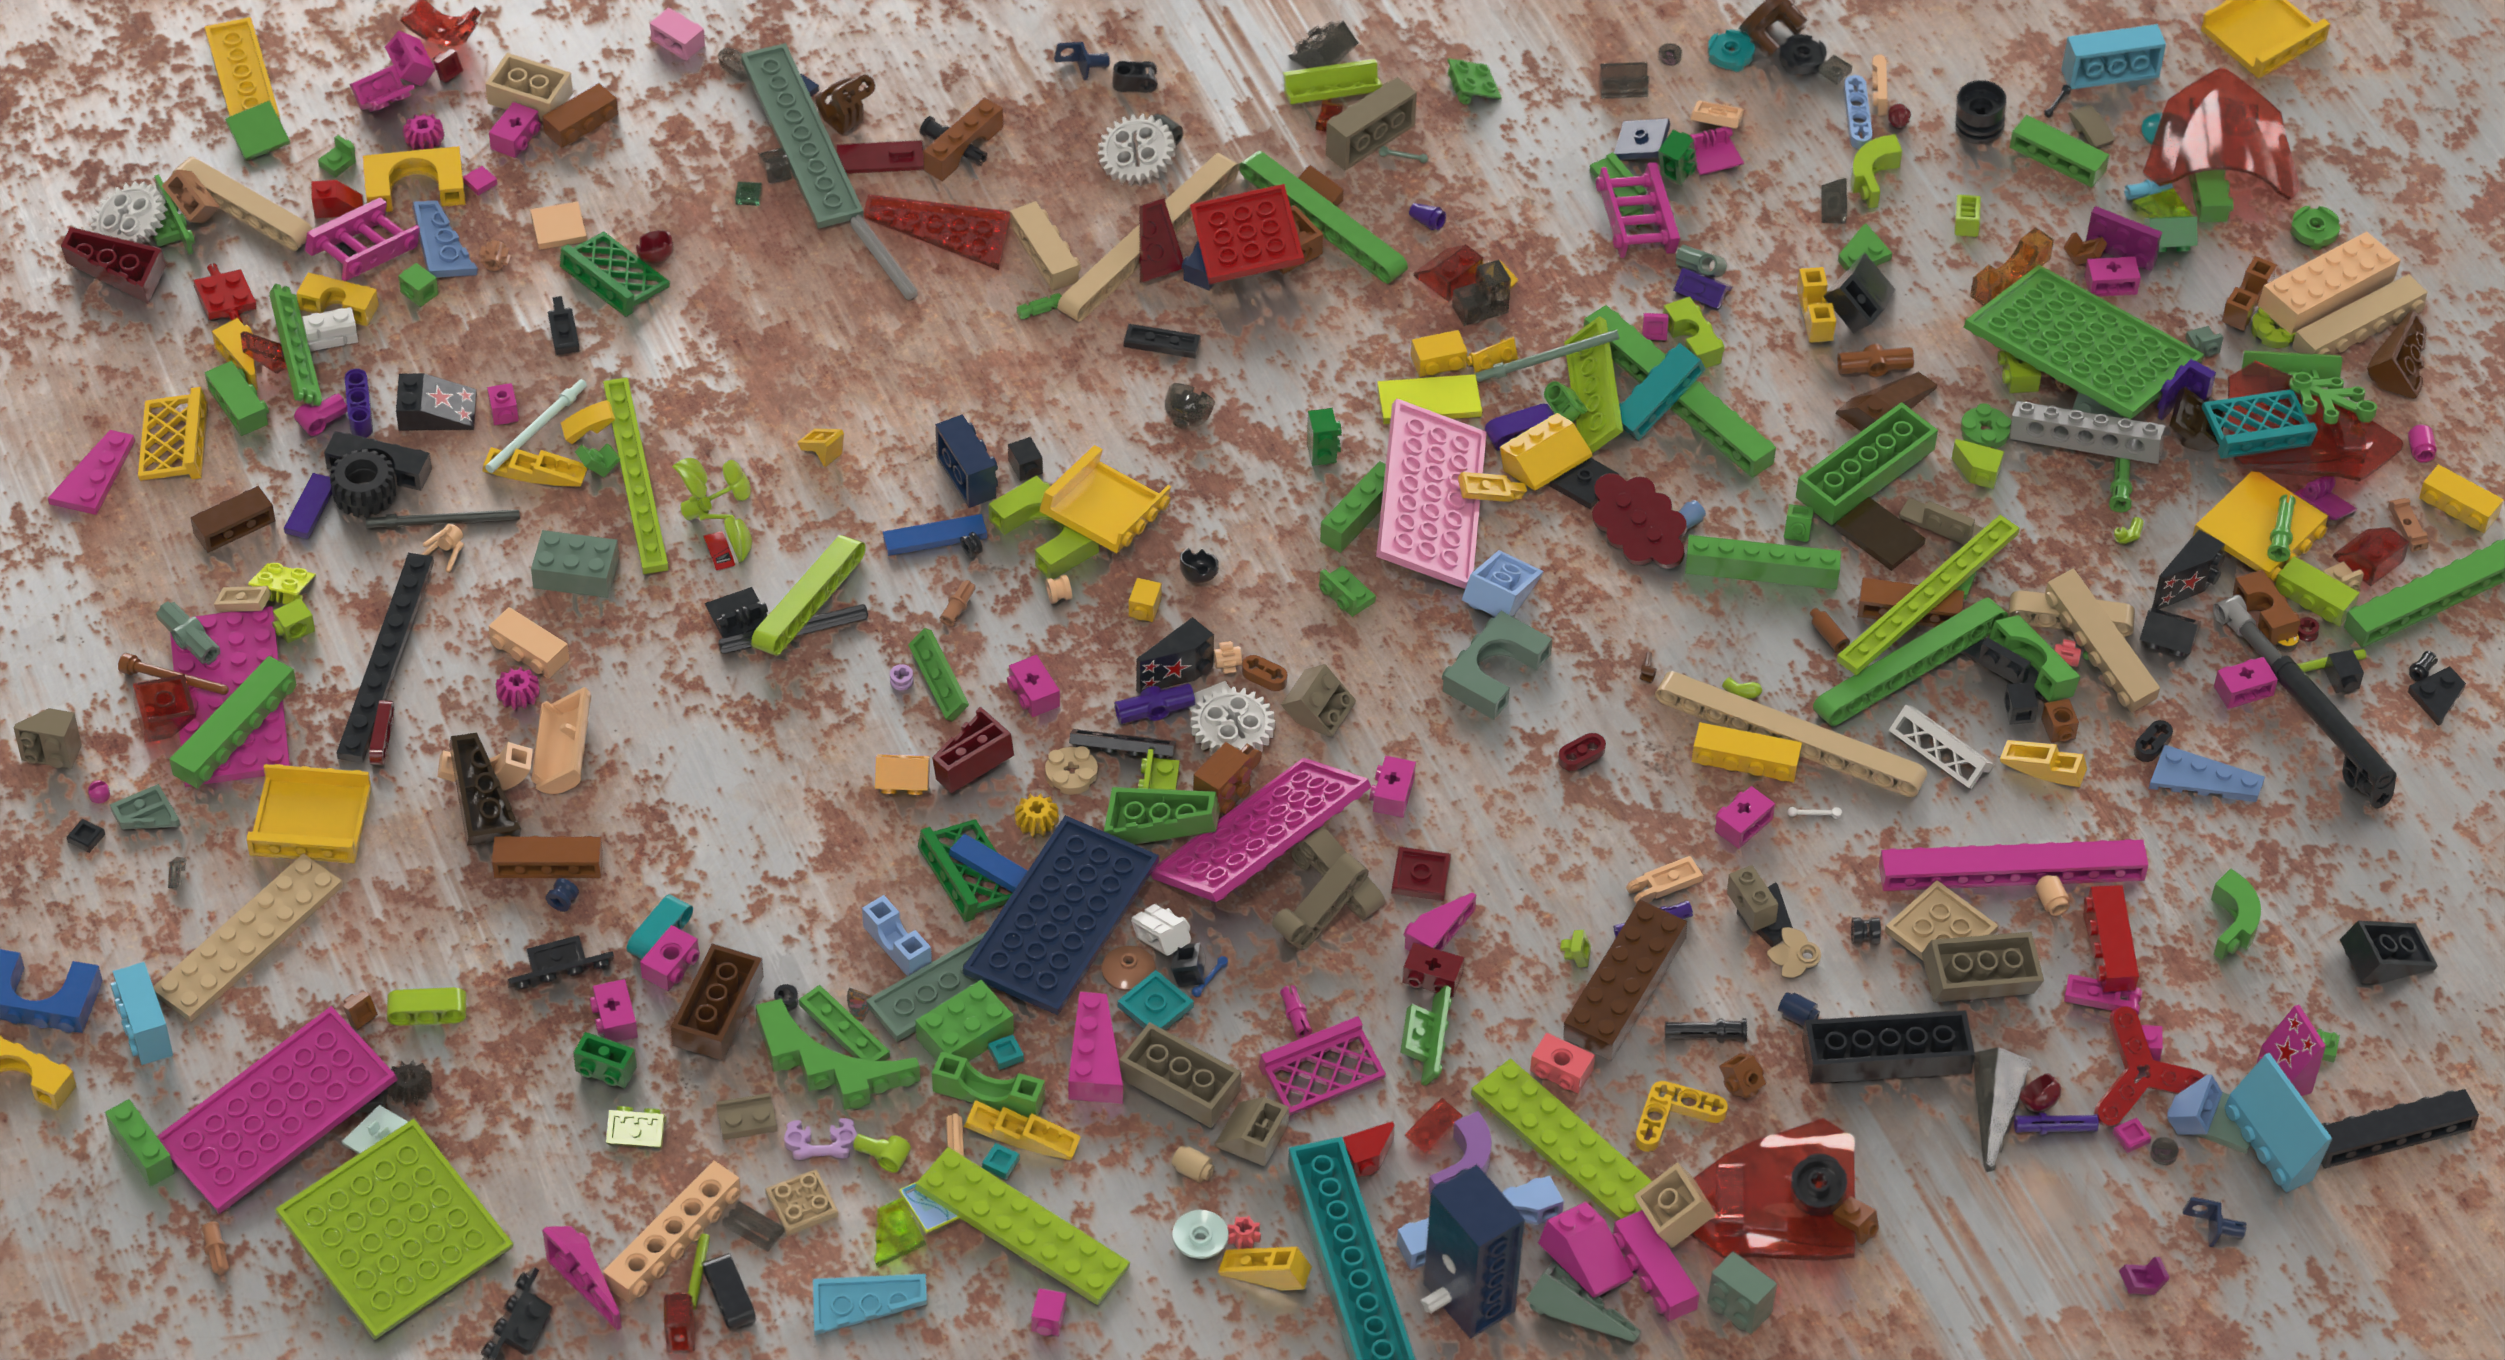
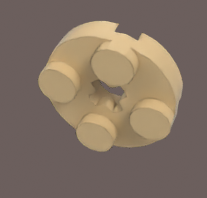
M1066 747L1049 753V758L1045 765V777L1052 788L1054 785L1063 794L1075 795L1087 791L1090 788V784L1096 781L1098 776L1097 762L1087 747ZM1075 768L1076 770L1075 773L1070 774L1066 769Z

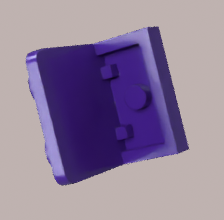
M2190 359L2184 366L2180 365L2171 380H2166L2161 388L2163 395L2157 406V409H2159L2158 419L2164 420L2174 409L2178 391L2183 387H2187L2202 400L2211 396L2216 372L2193 359Z

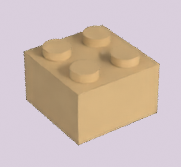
M1678 1162L1634 1195L1657 1234L1672 1248L1717 1215L1692 1175Z

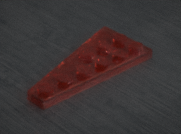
M868 194L864 208V218L996 270L1000 268L1010 225V211Z

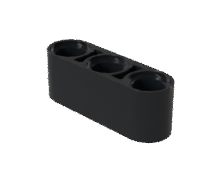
M727 1253L702 1262L704 1275L728 1330L755 1322L756 1315L753 1305L731 1255Z

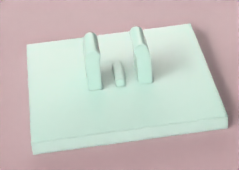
M379 1105L342 1141V1144L360 1154L408 1121Z

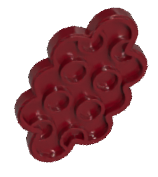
M1614 473L1601 476L1594 486L1595 495L1599 502L1593 508L1592 518L1597 528L1606 531L1609 544L1614 548L1623 549L1626 560L1633 565H1645L1653 560L1655 564L1665 569L1679 566L1685 557L1684 545L1681 539L1687 532V523L1685 517L1680 512L1672 509L1670 498L1666 494L1656 493L1655 485L1646 477L1639 476L1626 481L1623 477Z

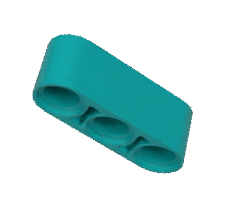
M671 894L666 895L632 934L627 943V952L643 959L671 925L680 930L686 926L693 914V906Z

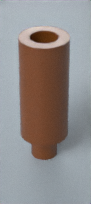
M1818 608L1811 610L1810 616L1813 618V626L1835 652L1843 651L1850 644L1849 638L1826 611L1820 612Z

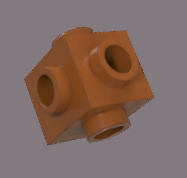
M1739 1053L1719 1066L1724 1077V1085L1731 1095L1749 1098L1759 1092L1758 1089L1766 1084L1763 1077V1068L1756 1061L1754 1055Z

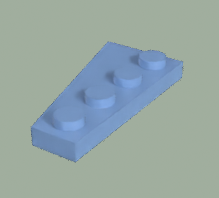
M2164 745L2150 781L2149 789L2158 790V787L2171 788V792L2182 793V790L2197 791L2198 795L2203 796L2213 793L2221 794L2222 798L2257 802L2265 777Z

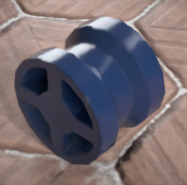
M559 878L553 885L554 889L550 890L545 898L551 907L558 911L566 912L571 906V900H575L579 895V890L571 881Z

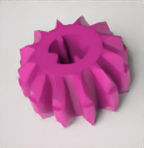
M425 113L422 116L414 114V118L407 119L406 125L403 126L405 143L407 146L412 147L413 151L418 149H434V146L440 147L442 140H444L442 123L440 119L435 118L434 114L426 116Z
M510 667L509 673L501 672L500 679L496 680V696L499 701H502L505 708L512 706L515 711L517 707L521 706L526 709L527 704L534 705L535 698L539 697V680L537 676L533 675L531 669L524 671L520 667L518 670H513Z

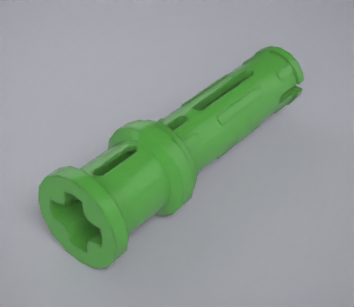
M2115 457L2114 481L2110 484L2112 497L2109 500V507L2115 512L2123 513L2130 510L2132 506V501L2129 498L2133 488L2129 481L2130 459Z
M2282 495L2279 498L2276 526L2270 533L2272 543L2268 547L2267 555L2276 562L2286 561L2290 557L2289 545L2293 541V534L2290 529L2296 499L2291 495L2289 503L2286 502L2287 495Z

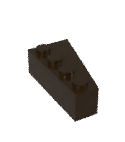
M478 733L451 736L449 748L467 846L494 842V837H520L521 827L515 819L508 799L504 795L500 781L494 773Z

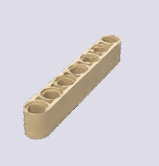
M193 156L187 158L172 171V174L177 169L193 171L218 203L219 209L290 250L297 251L304 245L307 232L313 230L305 220Z

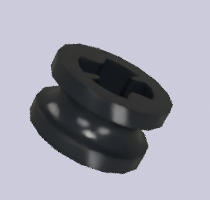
M975 532L969 533L968 537L964 535L960 538L962 548L968 557H973L975 552L978 554L983 552L981 541Z
M789 984L778 986L774 991V1000L784 999V995H789V1000H783L787 1011L794 1010L799 1003L797 989Z

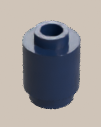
M1786 992L1778 1006V1011L1783 1013V1017L1803 1027L1805 1020L1818 1019L1820 1011L1817 1010V1003L1795 992L1793 994Z

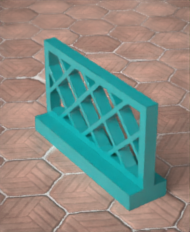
M2292 389L2203 402L2202 409L2220 445L2217 452L2221 459L2311 446L2318 431L2315 423H2309L2305 413L2302 412V407ZM2288 398L2292 405L2291 409L2278 403V400ZM2263 402L2271 406V408L2267 412L2255 405L2256 403ZM2240 405L2248 409V412L2244 415L2233 409V407ZM2274 408L2287 415L2284 420L2271 414ZM2212 409H2219L2225 412L2226 415L2224 418L2215 415ZM2254 412L2264 417L2263 422L2260 423L2250 418V413ZM2231 415L2242 422L2240 426H2237L2226 419ZM2289 416L2298 420L2301 425H2293L2287 422ZM2269 420L2279 425L2280 428L2272 429L2264 424ZM2246 423L2258 430L2249 432L2242 427ZM2222 426L2235 432V434L2224 436L2221 430Z

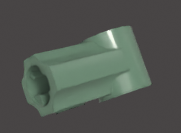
M1684 244L1678 249L1675 257L1677 265L1711 277H1721L1727 269V263L1721 256L1713 255ZM1714 260L1715 267L1710 271V263Z

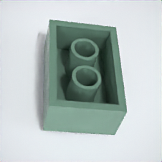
M542 530L531 566L533 588L609 598L619 563L618 541L616 539Z

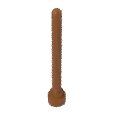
M122 654L118 662V670L124 674L133 675L140 672L221 695H226L229 692L227 685L143 663L133 654Z

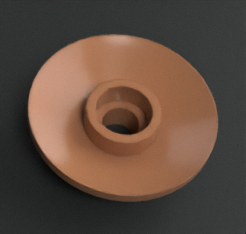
M1136 946L1115 948L1105 956L1102 962V975L1105 981L1110 986L1122 991H1130L1155 971V962L1152 956L1144 949Z

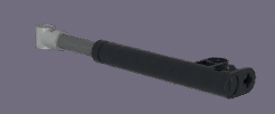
M2234 595L2213 605V613L2216 620L2222 625L2227 623L2238 636L2244 637L2261 657L2265 658L2277 677L2278 682L2343 752L2345 757L2342 775L2347 786L2351 789L2358 788L2362 793H2366L2370 798V804L2373 808L2378 809L2389 803L2394 794L2397 773L2295 661L2290 656H2283L2256 627V621L2247 612L2245 601L2240 595Z

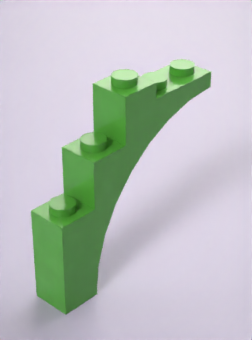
M782 998L755 1005L757 1023L773 1072L789 1070L800 1065L808 1090L825 1089L828 1086L836 1085L844 1110L857 1109L870 1104V1094L883 1093L888 1089L910 1086L913 1083L920 1082V1067L917 1057L897 1061H871L852 1058L828 1049L802 1031L789 1015Z

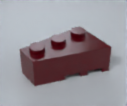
M981 706L976 710V716L969 723L965 722L961 726L962 731L955 738L951 737L932 757L936 780L950 793H953L1014 756L1011 733Z

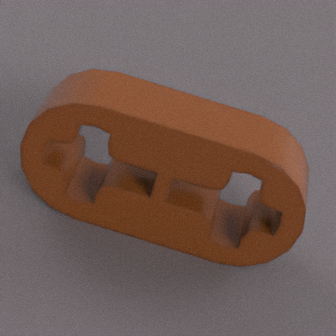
M1257 655L1247 656L1243 660L1242 675L1247 680L1271 691H1281L1286 687L1288 674L1282 666Z

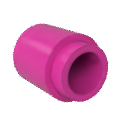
M2426 425L2414 426L2408 432L2412 456L2418 462H2429L2434 459L2437 451L2432 428Z

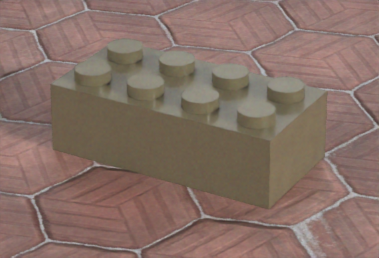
M1396 77L1392 81L1385 83L1378 90L1366 95L1356 104L1350 105L1339 115L1333 116L1327 122L1326 156L1346 171L1380 149L1381 146L1388 144L1414 127L1417 92Z
M2032 932L1934 939L1928 943L1922 952L1933 1002L2034 994L2044 981Z
M1150 1022L1119 1060L1123 1081L1210 1128L1213 1127L1241 1091V1071Z

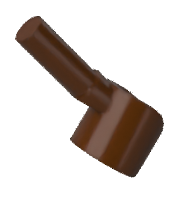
M1652 652L1646 653L1645 663L1641 666L1642 672L1639 679L1649 683L1653 682L1657 672L1656 668L1651 667Z

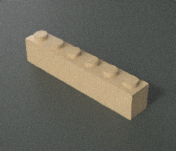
M2408 274L2296 331L2292 348L2297 353L2334 355L2338 352H2344L2348 347L2357 342L2361 343L2367 337L2375 333H2381L2395 323H2400L2411 310L2415 309L2417 314L2421 312L2425 307L2428 292Z
M2073 568L2049 581L2045 591L2047 602L2050 606H2054L2057 609L2062 623L2066 627H2070L2077 644L2081 647L2083 646L2088 652L2090 662L2101 670L2105 683L2109 687L2112 686L2116 691L2121 705L2127 707L2132 713L2156 700L2160 691L2159 685Z

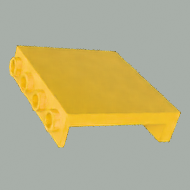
M2225 0L2221 5L2214 9H2209L2204 14L2201 31L2255 77L2260 79L2326 41L2331 23L2325 18L2314 23L2288 0Z
M1094 445L1044 492L1039 511L1117 554L1124 546L1128 547L1136 534L1140 535L1148 522L1152 523L1161 510H1166L1171 501V498L1168 497L1171 486L1167 485L1160 493L1155 492L1100 462L1103 449Z
M2253 469L2195 524L2193 536L2198 530H2201L2225 543L2224 551L2256 571L2263 570L2268 578L2276 582L2278 573L2293 556L2298 558L2302 553L2306 554L2316 539L2320 540L2323 538L2328 529L2326 527L2328 515L2256 469ZM2282 495H2287L2286 502L2289 503L2291 495L2296 499L2290 529L2293 534V541L2289 545L2290 557L2286 561L2276 562L2267 555L2268 547L2272 543L2270 533L2276 526L2279 498Z
M264 764L265 781L253 832L248 831L246 839L249 856L298 859L302 854H305L314 861L355 864L372 789L369 772Z

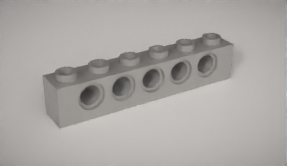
M2017 401L2012 414L2010 439L2158 464L2163 450L2165 425Z

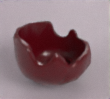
M664 230L651 231L642 235L639 238L640 245H636L639 259L650 264H659L667 260L673 253L671 234Z
M2046 1073L2024 1087L2019 1093V1098L2025 1107L2031 1111H2047L2055 1106L2061 1097V1085L2050 1073Z

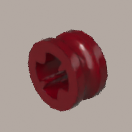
M2311 617L2301 618L2298 628L2299 639L2305 642L2315 641L2319 635L2318 621Z

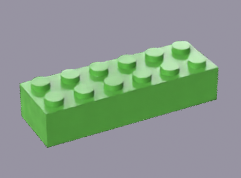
M1901 402L1798 478L1796 498L1807 507H1814V512L1832 526L1865 499L1872 497L1934 451L1938 430Z

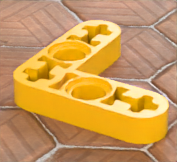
M1657 1081L1650 1089L1636 1130V1146L1646 1152L1654 1151L1658 1148L1670 1111L1711 1123L1722 1122L1727 1116V1101L1715 1094L1667 1081ZM1661 1092L1666 1093L1664 1097H1659ZM1674 1095H1677V1101H1676V1102L1673 1101ZM1687 1097L1692 1098L1696 1101V1104L1686 1106L1681 1100ZM1701 1102L1704 1103L1703 1109H1700ZM1714 1106L1719 1107L1717 1112L1711 1111ZM1650 1112H1658L1662 1115V1119L1652 1120L1648 1117V1114ZM1648 1128L1652 1130V1137L1649 1141L1644 1140Z

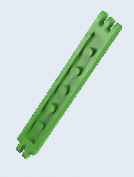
M275 283L270 290L269 297L294 398L296 401L301 402L303 399L304 403L311 404L313 402V405L320 406L322 397L296 295L291 293L290 287L283 286L281 288L280 284Z

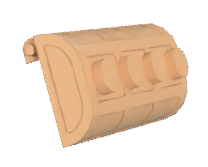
M586 687L552 704L547 701L541 704L531 780L536 784V789L543 793L560 794L576 787L580 783L592 697Z

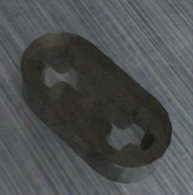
M729 47L720 50L718 53L719 66L742 82H749L750 79L741 62L742 53Z

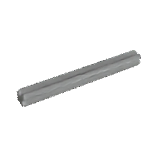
M861 215L852 217L850 219L851 227L907 300L916 298L918 295L916 287Z

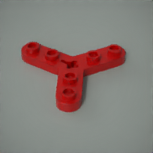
M2118 1007L2110 1014L2109 1022L2125 1070L2097 1103L2094 1114L2098 1115L2099 1124L2102 1126L2117 1125L2147 1088L2177 1095L2205 1075L2195 1069L2153 1060L2138 1014L2131 1007ZM2145 1066L2146 1070L2144 1071V1073L2147 1076L2140 1077L2134 1082L2137 1075L2139 1074V1070L2137 1069V1067L2140 1068Z

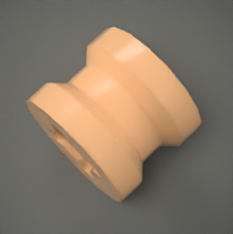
M1061 575L1059 579L1055 580L1052 578L1045 580L1046 591L1051 604L1057 603L1059 599H1072L1071 585L1067 575Z

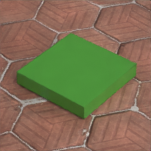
M270 100L225 118V122L246 162L290 144V140Z

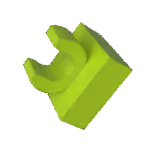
M1584 929L1574 930L1572 940H1561L1560 950L1565 951L1564 959H1574L1578 968L1588 967L1591 951L1590 941Z

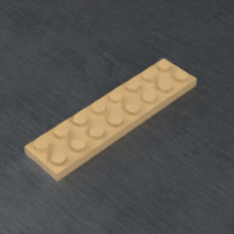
M302 854L153 987L157 998L185 1019L193 1022L343 887L342 880L305 854Z

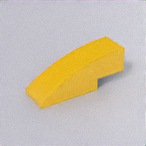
M2007 740L2000 757L2001 763L2015 770L2045 781L2067 786L2080 787L2087 770L2084 754L2059 752L2056 744Z

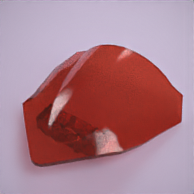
M2218 68L2167 100L2143 170V174L2158 186H2163L2204 171H2239L2261 179L2270 185L2277 194L2291 200L2301 190V185L2287 140L2282 113L2269 100L2234 73L2224 68Z
M2254 361L2228 377V399L2291 390L2289 382L2293 376ZM2295 392L2302 407L2303 400L2301 395ZM2311 394L2312 399L2318 403L2315 414H2305L2309 423H2315L2318 429L2311 446L2243 455L2234 458L2240 467L2251 469L2255 472L2341 477L2360 482L2397 455L2403 448V441L2376 422H2362L2358 420L2355 412L2334 403V408L2339 411L2338 422L2335 424L2324 422V409L2318 396ZM2288 398L2278 400V403L2291 409L2292 405ZM2263 402L2256 403L2255 405L2267 412L2271 408V406ZM2240 405L2233 407V409L2244 415L2248 412V409ZM2275 408L2271 412V414L2283 420L2287 416ZM2251 412L2249 415L2250 418L2260 423L2264 420V417L2254 412ZM2231 415L2227 418L2229 422L2240 426L2242 422ZM2289 416L2287 422L2293 425H2301L2298 420ZM2269 420L2264 424L2272 429L2280 428L2279 425ZM2246 423L2242 427L2249 432L2258 430ZM2228 429L2229 435L2235 434V432Z
M1821 1118L1754 1140L1726 1153L1694 1177V1180L1717 1215L1690 1235L1724 1259L1732 1252H1735L1742 1258L1757 1257L1808 1261L1855 1258V1231L1834 1221L1833 1214L1812 1216L1799 1210L1794 1204L1790 1190L1792 1173L1795 1166L1812 1154H1826L1834 1157L1847 1174V1189L1843 1203L1850 1196L1855 1198L1854 1137L1825 1118ZM1817 1182L1815 1185L1816 1188H1821L1822 1183Z

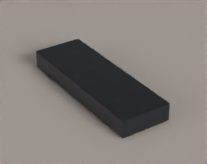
M1128 324L1124 338V347L1196 359L1201 335Z

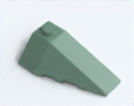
M1554 1261L1543 1272L1525 1299L1530 1303L1529 1306L1539 1314L1545 1313L1557 1319L1633 1342L1641 1333L1640 1329L1617 1310L1612 1308L1607 1310L1603 1307L1604 1303L1600 1296L1593 1298L1588 1292H1585L1581 1285Z

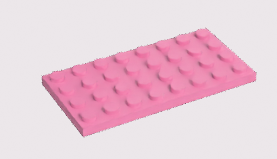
M1396 398L1392 404L1376 557L1466 589L1470 574L1474 572L1480 500L1462 498L1458 476L1461 472L1483 473L1486 431Z

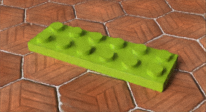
M1600 316L1567 339L1564 345L1607 333L1606 320ZM1610 342L1566 355L1571 389L1575 391L1578 398L1587 408L1585 414L1581 413L1575 419L1576 427L1592 453L1623 432Z

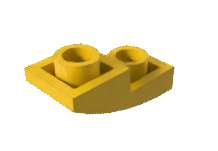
M607 400L595 403L562 421L561 427L565 440L574 444L590 430L596 434L602 431L615 420L611 404Z

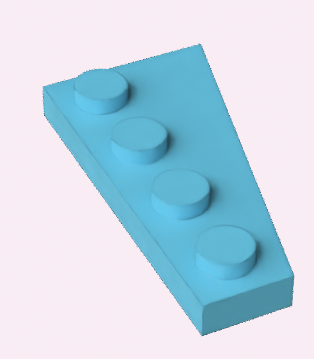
M926 1274L813 1279L814 1335L926 1305Z

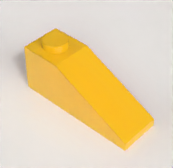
M236 318L212 331L214 346L227 362L232 361L237 369L241 368L247 379L246 382L253 384L257 391L258 385L252 344L253 332L248 325L244 326Z
M1298 1247L1227 1249L1218 1273L1220 1276L1277 1290H1302L1306 1286L1312 1266Z

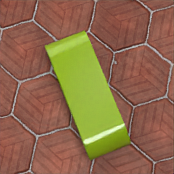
M461 988L398 989L391 991L387 996V1021L395 1026L455 1024L464 1021L466 1018V992Z

